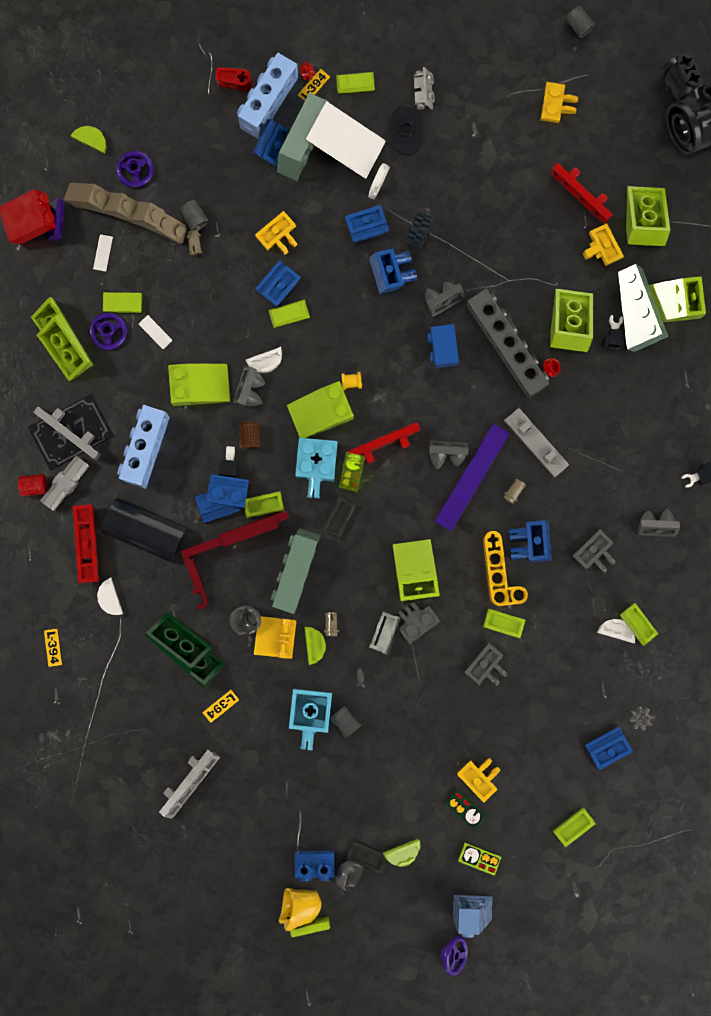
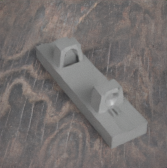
M40 407L35 409L33 413L96 461L100 458L101 454L90 445L95 438L93 434L87 431L80 439L59 423L65 415L63 411L57 408L50 415Z
M520 408L504 420L554 478L569 466L567 461Z
M207 750L200 760L192 756L188 761L193 767L192 771L176 791L170 788L165 790L163 794L169 800L159 813L166 818L172 819L220 757L210 750Z

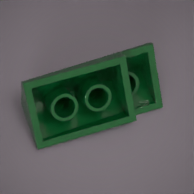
M166 613L145 633V636L202 687H208L225 664L210 652L212 646L169 613Z

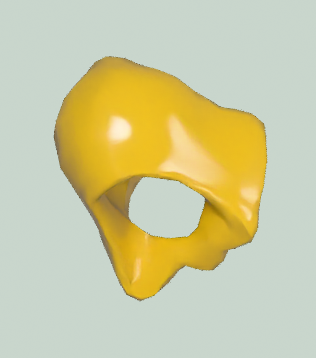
M285 889L279 923L284 924L286 931H291L305 924H311L321 910V900L318 892L308 889Z

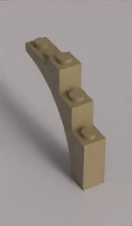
M70 183L63 199L77 208L92 210L129 221L160 234L177 244L183 243L188 230L187 225L167 215L163 209L150 202H137L123 193H110L96 184Z

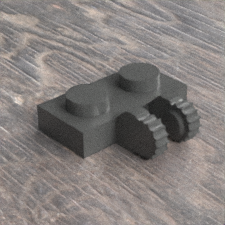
M601 529L572 555L585 570L594 563L603 573L607 569L598 560L601 555L612 565L616 562L606 551L613 542Z
M490 643L484 647L464 671L478 685L486 677L496 686L500 684L497 678L489 674L493 668L504 677L508 674L497 665L504 655Z

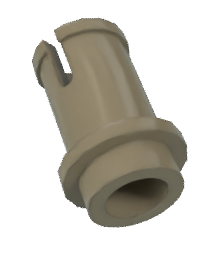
M198 230L187 232L186 239H188L190 255L202 254L199 240L201 235L198 233Z
M515 479L508 492L504 493V500L510 504L517 502V497L526 485L522 481Z
M325 613L326 630H324V633L328 637L337 636L339 632L337 630V613Z

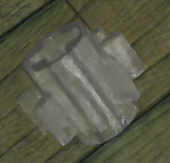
M638 706V711H631L633 718H630L629 721L635 723L633 728L637 729L640 725L642 731H645V726H653L650 721L654 716L648 714L650 712L649 708L643 711L642 707ZM641 715L645 716V719L642 720V722L638 721V718H640Z

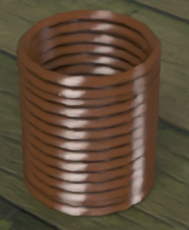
M240 422L239 447H260L259 422Z

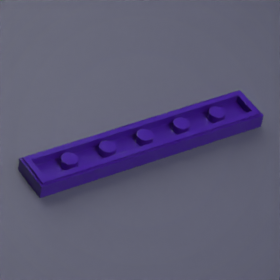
M495 424L492 425L435 520V523L450 532L452 531L510 433Z

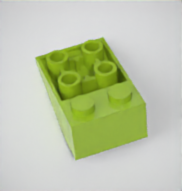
M702 276L649 285L663 322L701 319L706 315Z
M431 539L392 544L400 601L440 596Z

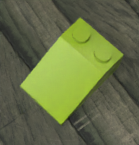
M627 187L626 233L628 244L666 245L670 234V223L665 188Z
M556 289L550 332V347L588 352L593 340V294Z
M228 364L168 365L171 404L173 406L230 402Z
M340 381L325 386L287 405L300 438H309L354 420V415Z

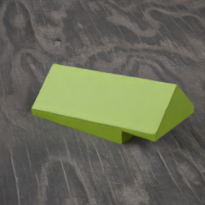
M49 297L31 318L40 330L37 337L68 381H71L94 364L56 301Z

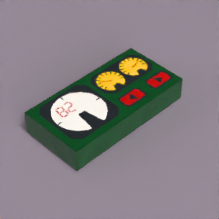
M459 789L445 803L473 830L487 817Z

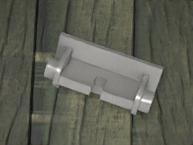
M423 67V71H416L414 75V88L416 90L421 89V91L415 92V106L420 110L424 109L425 106L433 110L435 97L432 91V84H434L433 74L425 67Z

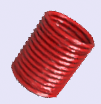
M45 475L19 476L18 489L20 495L46 494L47 482Z

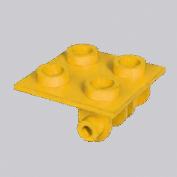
M260 616L261 625L256 631L254 655L292 659L297 620Z

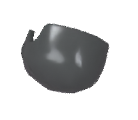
M244 605L231 613L229 622L231 628L237 634L250 635L259 629L261 617L259 611L254 607Z
M349 860L342 863L336 872V885L348 891L346 886L354 887L360 879L363 866Z

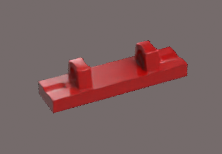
M559 163L552 168L550 174L603 224L610 220L613 214L603 206L608 197L602 193L596 199L576 180L580 174L576 167L570 173Z
M416 422L347 451L346 454L347 456L357 457L364 455L367 464L374 462L372 455L374 450L398 440L402 449L409 447L410 444L407 437L419 432V425Z
M92 504L73 506L78 583L99 582L94 506Z

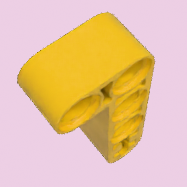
M490 531L483 538L490 601L495 606L524 603L528 598L527 590L520 586H507L502 537L498 532ZM491 535H493V538H497V541L494 543V549L498 547L499 551H488V549L492 548V543L488 542ZM492 554H496L499 556L500 560L498 564H492L490 562V556ZM494 573H499L502 577L499 584L492 581ZM516 590H520L523 593V598L520 601L515 600L513 596ZM497 592H501L504 595V600L501 603L496 602L494 599V595Z

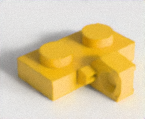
M607 223L589 232L593 242L589 244L591 248L582 253L585 260L596 256L597 259L602 258L605 266H608L624 257Z

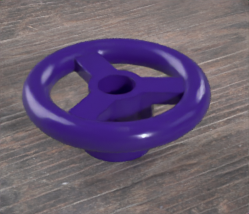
M140 151L125 153L120 157L116 165L118 179L128 187L138 188L144 186L153 175L154 168L151 159ZM130 157H140V158H142V160H140V161L137 160V159H135V158H131V159H129V160L125 163V161H126L128 158H130ZM147 164V175L140 181L139 173L141 168ZM133 166H137L136 170H131ZM122 168L133 175L134 182L128 181L123 176Z
M103 313L92 321L89 335L97 347L104 350H112L119 347L125 341L127 326L124 320L117 314ZM106 318H111L117 321V323L112 324L108 321L102 322L101 324L99 322ZM95 328L99 329L100 334L105 337V344L96 338ZM106 328L111 329L109 333H105ZM121 328L120 338L111 344V336L117 329Z
M461 936L452 938L448 945H445L441 950L444 969L450 976L459 974L467 960L468 946L466 940ZM457 942L461 943V952L457 949ZM461 959L458 966L454 969L456 962Z

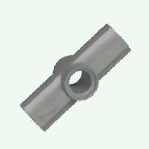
M75 456L66 469L55 477L52 482L53 485L40 501L55 511L63 499L74 491L78 485V480L89 468V465L78 456Z

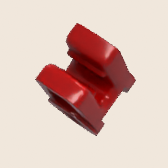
M218 67L216 70L215 78L218 86L247 92L252 88L253 82L248 70Z

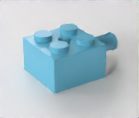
M299 438L296 478L309 480L308 498H312L313 490H315L314 498L318 499L320 497V482H334L337 441ZM319 456V459H322V461L314 464L312 458Z
M293 689L289 729L303 731L300 749L305 750L306 742L308 741L307 750H313L314 733H328L332 692ZM310 705H313V709H316L312 716L305 711V708H309Z

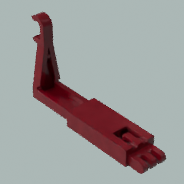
M282 511L222 532L219 537L181 550L195 587L191 593H201L204 601L203 604H198L197 609L204 608L208 603V598L193 557L190 558V556L220 545L225 547L278 528V522L288 519L287 511Z

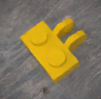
M547 82L541 121L559 123L561 113L575 114L576 108L562 106V103H577L578 97L569 94L564 95V84Z
M284 211L255 234V237L267 251L276 244L286 255L288 250L280 242L283 237L287 239L291 246L295 247L298 245L289 234L296 227V224Z
M490 758L484 761L479 768L470 760L456 773L483 803L498 790L490 781L501 769L499 767L494 768L487 777L482 773L491 764L492 760Z

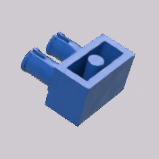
M392 248L375 252L369 258L379 294L396 291L404 285L403 283L417 280V275H413V273H416L414 269L400 272L398 267L400 264L411 263V256L407 257V255H410L409 251L394 254Z
M454 324L431 327L430 333H427L428 345L432 344L433 352H430L431 363H434L435 368L458 366L459 358Z
M546 520L526 522V528L509 529V534H511L509 535L510 541L528 540V547L511 548L512 560L529 558V561L533 563L552 561L549 523Z
M295 851V878H299V881H311V878L329 881L331 877L335 876L334 851Z

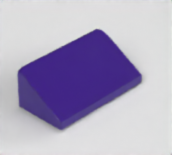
M57 198L50 202V209L55 218L56 228L47 232V239L61 240L64 203L60 198Z

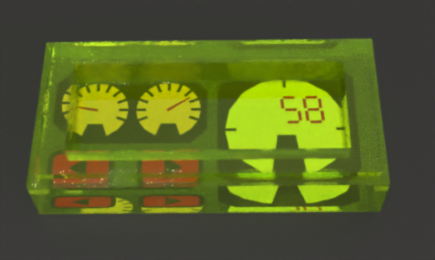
M346 453L339 488L358 491L365 456Z

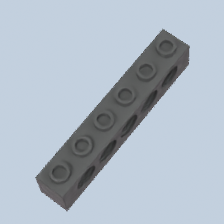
M485 289L469 299L466 306L529 399L549 385V377L544 370L541 371L537 366L539 362L536 357L529 354L527 350L528 345L523 339L520 340L515 325L513 323L510 324L506 319L508 316L502 307L499 308L496 304L497 299L495 295ZM486 307L491 308L493 314L486 315L483 309ZM494 324H502L503 330L496 331ZM511 339L514 346L507 347L504 344V340ZM515 355H522L524 362H516ZM525 371H533L535 377L533 379L527 378Z

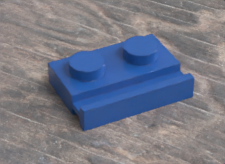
M268 119L253 153L274 167L277 166L279 151L290 130L274 122L273 119Z
M381 205L345 216L353 244L389 232Z
M279 260L255 290L275 307H278L300 281L301 277Z
M211 474L206 502L245 508L249 480Z
M207 493L195 497L203 523L240 512L239 507L206 502Z
M619 726L585 744L598 770L633 752Z

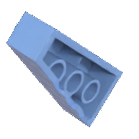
M454 895L453 920L458 934H462V937L472 938L474 934L479 935L492 920L493 896Z

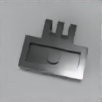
M414 601L410 603L412 608H414L413 611L408 606L404 607L408 613L406 616L403 611L400 610L398 612L405 622L398 630L409 644L440 622L429 606L420 611Z

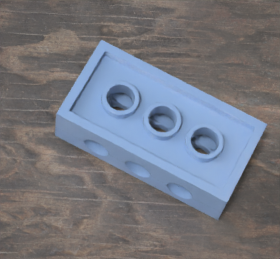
M280 53L270 58L266 72L260 74L255 89L252 88L250 90L245 105L242 104L237 112L240 129L257 139L260 138L268 119H273L298 79L297 63Z
M143 405L142 409L138 410L136 415L137 425L132 428L130 438H132L130 446L127 445L124 451V456L126 457L124 464H120L117 472L120 475L119 479L123 482L146 489L170 419L165 411ZM152 425V429L146 432V428ZM146 443V447L140 450V446ZM140 461V465L134 469V464Z

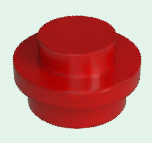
M305 61L303 65H300V71L304 80H312V75L315 74L312 64H308Z
M552 358L544 360L543 370L549 377H554L560 372L561 367L558 360Z

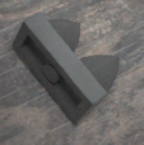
M444 282L443 293L439 294L432 289H426L425 299L429 312L434 317L464 300L465 295L460 283L455 285L450 282Z
M244 367L233 400L234 404L239 406H257L263 403L261 398L254 391L250 390L251 387L258 388L265 385L262 376L256 372L257 369Z
M429 441V453L434 467L439 469L445 462L447 454H449L451 462L456 467L461 465L466 455H468V443Z
M668 508L661 514L660 521L656 520L650 511H647L641 518L638 526V535L676 537L680 530V521H676Z

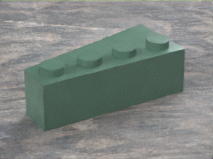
M311 93L308 94L279 151L277 173L298 181L302 169L307 163L309 154L315 146L307 141L306 138L327 100Z
M299 528L295 536L291 535L288 543L291 549L289 554L285 553L282 562L285 568L283 572H279L276 581L279 583L278 590L274 589L271 600L274 601L272 607L292 614L295 613L304 588V582L310 570V564L316 552V545L321 537L320 534Z

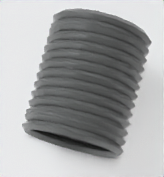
M581 6L574 8L565 17V21L579 38L584 37L595 26V23L583 11Z
M195 200L185 203L179 209L180 215L191 231L199 230L208 223V219Z
M346 706L342 707L329 719L339 732L342 733L344 738H347L361 726L350 711L347 710Z

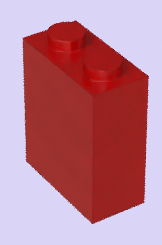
M33 189L0 206V214L9 243L21 245L56 228L55 218L49 206V198L44 191Z

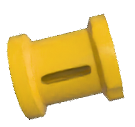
M360 372L351 375L341 373L343 391L346 388L358 387L362 389Z

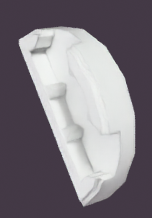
M383 163L380 166L370 188L369 198L376 199L389 171V165Z
M281 347L246 359L249 367L257 369L256 372H271L281 363Z
M109 578L99 587L97 594L98 603L105 612L112 615H122L123 611L112 578Z
M621 619L605 621L597 631V633L635 643L634 633L625 621Z

